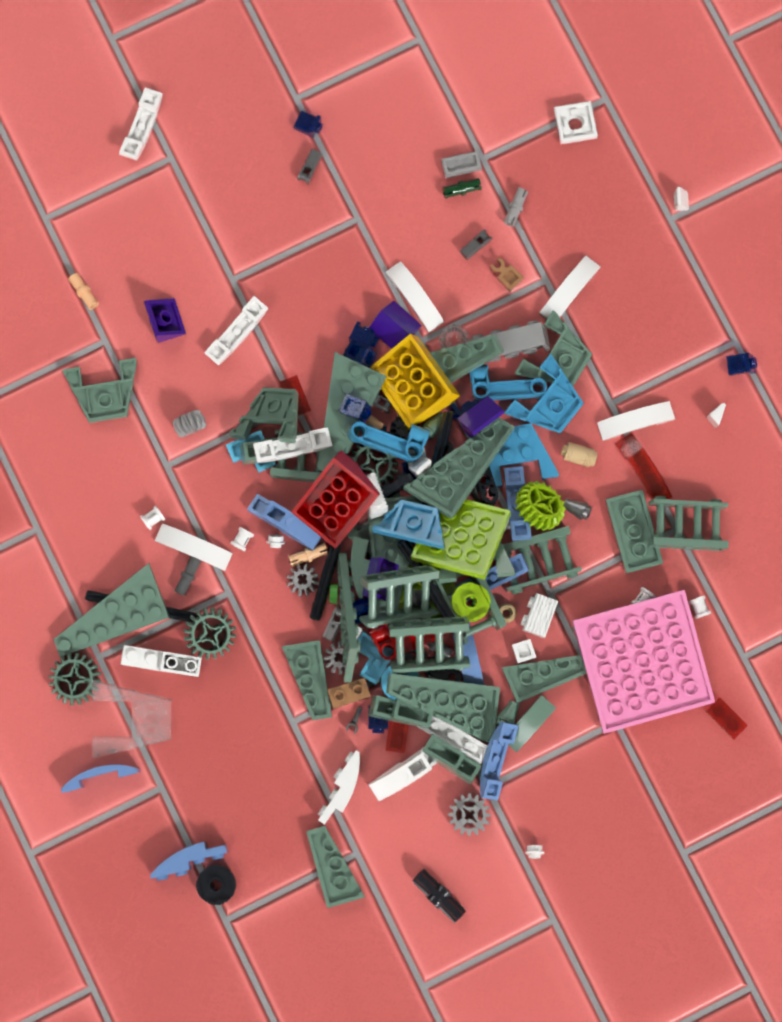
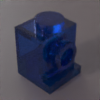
M358 321L349 336L350 343L367 351H370L372 347L375 348L379 341V338L374 334V330L366 326L362 328L361 323Z
M351 340L343 356L370 368L377 354L370 346Z

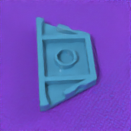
M400 500L391 511L384 515V519L378 525L375 524L372 527L373 533L444 549L439 511L435 507Z

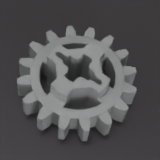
M468 793L467 798L460 795L461 800L454 799L456 805H450L453 812L448 813V816L453 817V819L449 823H455L456 825L453 829L457 830L460 828L461 835L465 831L468 836H471L473 831L478 835V829L484 831L483 824H489L486 820V817L491 816V814L486 813L489 806H483L484 799L478 801L479 795H476L474 798H472L471 793ZM468 801L475 802L472 807H466L463 803ZM463 808L468 811H474L472 815L476 822L470 818L467 820L464 818L466 813ZM457 809L461 811V818L458 821L456 818ZM480 809L482 810L481 821L478 819V811ZM466 823H473L475 825L473 828H465L463 826Z

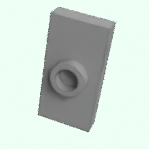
M478 151L441 159L445 178L482 170Z

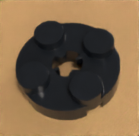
M212 865L205 868L199 875L196 883L198 895L211 905L226 903L234 895L236 889L234 874L228 867L222 865ZM214 879L222 883V887H219L220 890L216 891L214 887H211Z

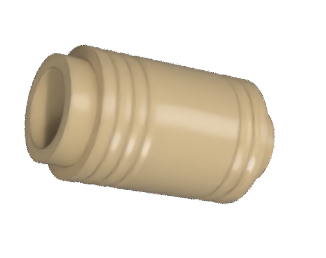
M570 442L567 445H563L561 456H564L563 460L587 467L595 465L598 452H595V449Z

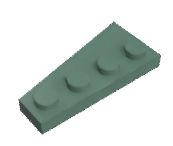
M491 335L471 342L432 351L430 354L450 382L453 383L504 353V350L497 335Z
M581 655L502 667L516 703L586 674Z

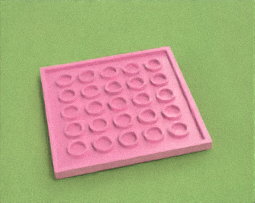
M685 590L572 620L601 729L604 734L715 702Z

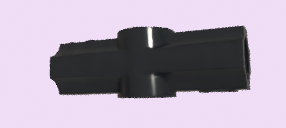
M425 869L419 872L412 880L427 895V899L436 908H440L454 923L466 912L452 897V894Z

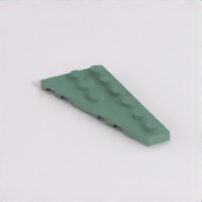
M336 352L334 354L324 428L328 427L332 447L320 450L318 471L323 472L340 451L348 455L354 443L348 438L349 429L356 422L364 423L386 380L385 375ZM354 429V433L358 435L360 430Z
M498 417L474 437L466 440L459 448L454 449L436 462L429 470L417 476L414 481L406 484L403 489L429 506L438 508L440 513L453 519L515 427Z
M415 496L385 498L388 511H391L400 500L418 504L423 502ZM368 514L372 558L381 557L398 564V570L406 569L408 562L397 546V543L402 539L373 533L372 527L375 524L378 525L384 519V515L370 519ZM397 585L394 588V610H398L403 585ZM376 600L377 613L386 612V602Z
M339 553L337 575L338 588H340L343 665H346L343 678L344 682H352L355 663H358V652H360V640L356 639L359 630L358 624L354 622L357 612L356 608H353L352 605L355 602L354 592H351L353 578L349 576L351 562L347 561L346 553Z
M150 563L53 639L60 657L170 617Z
M388 673L387 694L489 744L496 726L500 687Z

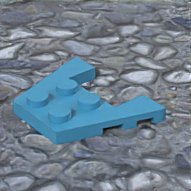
M550 354L539 368L555 379V381L531 411L514 399L505 411V414L561 434L584 403L554 357Z
M531 423L514 426V431L490 464L496 487L503 486L500 467L538 461L542 480L559 477L555 465Z

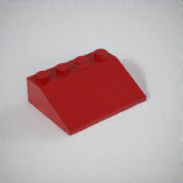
M340 451L330 461L291 513L336 549L380 493L358 464L343 451Z

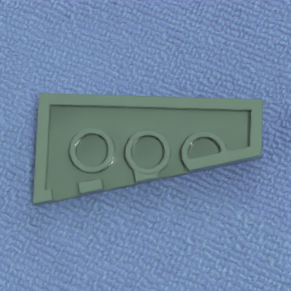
M320 640L282 646L312 720L331 718L332 714Z
M326 826L306 831L327 908L364 898L365 895Z

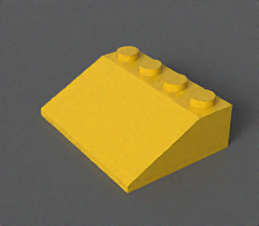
M409 334L370 367V369L386 376L381 390L408 429H411V424L418 425L460 397L421 339L413 334Z

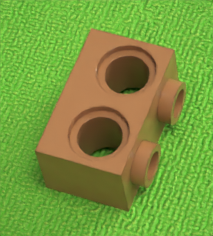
M365 678L328 689L333 709L371 697Z

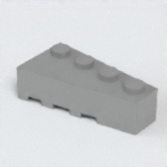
M537 320L530 321L526 326L522 327L520 325L511 326L508 328L509 330L502 332L501 330H494L490 332V335L483 336V334L474 335L472 339L467 340V342H471L476 339L497 335L504 353L489 362L501 360L500 356L515 358L521 352L528 355L535 354L541 348H544L545 351L551 350L547 328L542 322Z

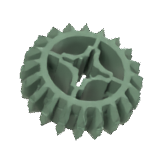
M359 444L356 445V448L359 450L358 452L353 449L351 450L354 457H349L356 463L363 453L366 454L367 461L361 464L360 468L363 472L375 473L380 487H382L383 482L384 484L389 483L387 479L392 481L395 479L391 473L397 474L398 470L393 467H397L399 463L392 461L396 460L397 457L390 456L387 453L365 445L362 448ZM371 451H378L385 458H375ZM370 458L374 463L377 462L375 471L368 467L370 465ZM389 463L387 472L380 478L379 468Z
M206 607L203 608L204 614L202 615L197 610V618L193 615L190 616L193 623H185L190 629H184V633L189 634V636L184 637V640H191L186 646L188 648L194 646L191 651L193 654L199 650V658L205 653L206 660H209L210 654H212L213 659H217V652L223 657V649L228 652L230 651L227 644L234 645L230 638H236V634L230 633V631L236 630L235 626L229 627L233 620L229 619L226 621L229 616L227 613L221 617V609H218L215 614L214 607H211L210 613H208ZM216 618L222 623L210 626L205 619ZM201 623L203 631L195 638L196 626ZM205 625L211 631L214 629V632L212 634L215 641H213V639L209 636L207 638L205 637V635L208 634ZM225 628L224 640L219 644L217 636ZM210 641L215 648L206 649L198 644Z
M69 653L67 655L68 660L64 656L60 657L62 664L58 661L54 662L58 668L50 669L55 674L54 676H48L49 679H54V682H50L49 686L56 687L51 691L52 694L59 692L56 696L57 700L64 697L62 703L66 704L70 699V705L74 706L75 700H77L78 705H82V698L85 702H89L87 695L95 697L92 690L99 691L100 688L95 686V683H101V680L96 679L95 676H100L101 672H94L98 665L91 666L94 661L93 659H89L86 662L87 655H83L80 660L79 653L75 654L74 659L72 654ZM73 664L69 674L61 675L64 668ZM80 664L87 668L90 678L81 675ZM75 674H77L76 677L84 679L83 681H75V684L73 685V681L68 680L66 678L74 677ZM60 681H65L69 684L70 695L62 689ZM89 683L84 692L76 695L81 684Z

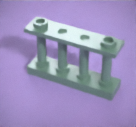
M275 430L276 437H278L280 430ZM297 432V435L306 434V433ZM320 450L317 454L314 472H308L304 468L305 454L298 456L295 470L287 469V466H285L286 459L278 460L276 468L271 467V478L314 483L322 473L318 471Z
M655 496V499L648 502V506H656V534L648 540V547L724 551L728 549V541H723L720 537V510L727 508L728 503H722L720 499H712L710 502L666 499L665 496ZM664 507H675V535L673 538H667L664 534ZM683 508H694V536L692 539H686L683 535ZM701 509H712V537L710 540H704L701 536Z
M569 526L531 536L532 539L517 540L503 544L509 559L513 551L519 550L530 570L527 572L530 581L519 584L517 578L510 581L511 586L505 589L506 593L511 592L514 595L523 592L522 588L567 576V579L578 576V572H581L582 568H574L566 543L567 536L571 534ZM555 539L559 543L567 570L560 573H555L547 546L549 545L548 541ZM537 545L538 548L540 547L548 576L538 579L529 550H531L530 546Z
M432 565L360 576L359 584L369 591L368 615L360 616L359 621L368 628H377L378 625L417 618L428 619L431 616L438 615V611L429 605V588L432 579L439 578V570ZM415 582H422L421 606L412 607V585ZM404 584V609L394 610V588L397 585ZM386 587V612L376 614L377 590Z
M456 572V577H457V578L460 577V576H462V575H465V574H461V573H457V572ZM472 577V583L481 585L488 591L491 599L488 610L489 617L487 620L469 627V631H465L466 636L463 638V646L468 643L467 637L490 626L495 627L497 631L507 625L486 579ZM432 579L452 610L450 602L454 592L446 595L442 586L444 583H439L438 579Z
M467 616L408 620L388 624L390 637L396 638L397 661L390 662L392 673L402 675L415 671L463 670L471 667L469 657L463 656L462 633L469 631ZM453 632L455 633V657L444 658L443 634ZM425 634L435 635L436 658L424 659L423 636ZM414 635L416 660L405 661L403 637Z

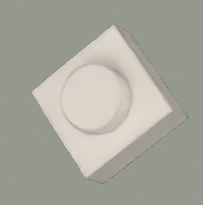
M531 639L512 645L517 664L536 658Z

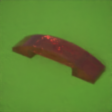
M632 433L615 443L646 488V493L651 500L655 499V496H665L666 499L672 498L671 492L658 469Z

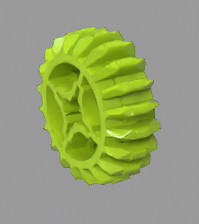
M535 481L527 483L517 493L515 504L517 505L516 510L520 511L519 516H523L524 522H529L530 527L534 525L536 530L541 528L545 531L553 529L561 522L565 515L564 511L566 508L563 506L565 502L560 500L561 495H557V490L551 489V485L546 486L545 482L539 483Z

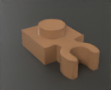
M498 258L497 262L501 266L496 268L492 264L490 269L492 272L500 274L497 280L511 292L524 280V277L512 265L506 268L504 260Z

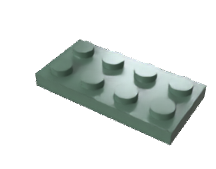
M643 490L606 499L605 503L625 574L663 564L660 549L648 547V540L654 537L655 531Z

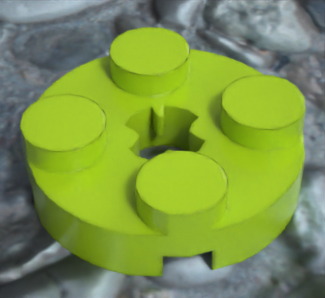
M471 582L460 585L451 597V607L457 617L467 616L468 622L481 620L487 614L491 602L488 591L483 586ZM470 597L471 600H476L474 607L466 605L467 598Z

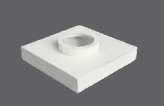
M591 101L554 107L560 144L596 139L598 137ZM573 118L579 119L582 127L572 130L569 128V121Z

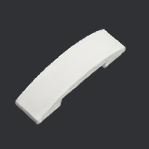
M148 88L144 89L139 101V109L129 134L124 139L119 155L138 160L155 123L163 93Z
M585 256L552 295L539 314L548 319L552 310H554L561 317L580 291L597 273L600 266Z
M401 261L385 272L415 311L428 333L444 323L428 295Z
M253 296L242 309V313L204 353L217 365H220L246 339L269 308Z
M670 401L602 420L597 422L602 441L631 431L675 420Z
M328 427L297 435L296 443H285L279 440L253 443L257 463L288 459L332 447Z
M163 523L155 539L160 544L178 550L223 571L226 570L233 554Z

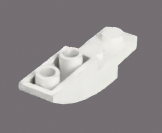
M123 645L120 665L199 677L202 658Z
M424 747L402 763H397L368 784L378 801L398 792L432 770L431 767L437 764V762L422 751Z
M357 750L355 753H349L345 759L347 764L344 769L339 768L334 775L336 779L334 783L340 789H334L329 796L331 802L328 806L323 805L318 813L321 816L318 820L324 825L335 809L341 812L344 811L353 794L360 765V752Z

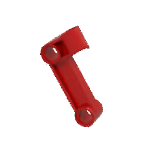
M387 624L378 625L377 628H369V634L374 645H376L379 655L385 660L396 658V638L390 637ZM425 634L423 636L424 645L435 640L434 634ZM414 635L403 637L404 654L416 649ZM389 645L393 648V654L387 657L383 654V648Z

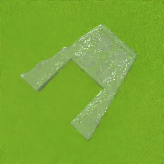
M97 680L92 681V701H132V737H93L92 758L171 739V699L136 692V690L124 689L117 687V685L105 684Z

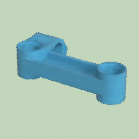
M482 365L469 373L472 397L477 402H480L487 396L493 401L528 398L540 399L547 389V384L542 378L489 382L488 365ZM540 385L543 390L541 392L534 391L533 386ZM482 388L486 391V394L480 396L476 393V390Z
M356 422L349 429L348 438L354 443L363 444L403 459L407 463H413L422 455L430 430L411 424V430L405 440L370 427L363 422ZM354 429L361 430L362 436H357L354 433ZM408 449H413L416 456H411L408 453Z

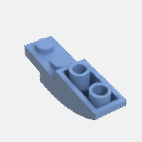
M259 494L255 496L247 508L249 513L279 529L281 533L312 551L321 539V536L292 514L291 511Z
M206 841L184 848L162 862L150 874L151 879L156 878L157 881L168 879L169 874L173 873L176 874V877L188 874L187 870L192 869L190 861L198 864L205 862V858L211 856L213 860L224 858V853L228 852L227 844L207 849Z

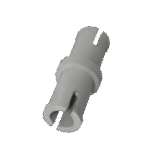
M517 188L513 201L509 203V211L503 221L504 224L515 227L519 213L523 211L522 206L529 193L527 190Z

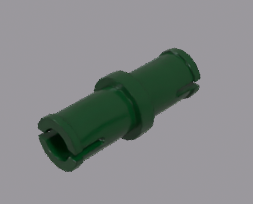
M476 178L442 187V191H444V198L447 199L457 195L465 196L466 193L481 190L482 187L480 186V179Z

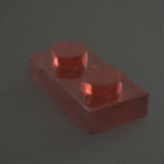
M297 375L279 382L282 389H296L299 393L298 416L311 411Z
M718 698L705 711L732 739H735L748 726L721 698Z
M390 721L385 751L405 754L408 724Z

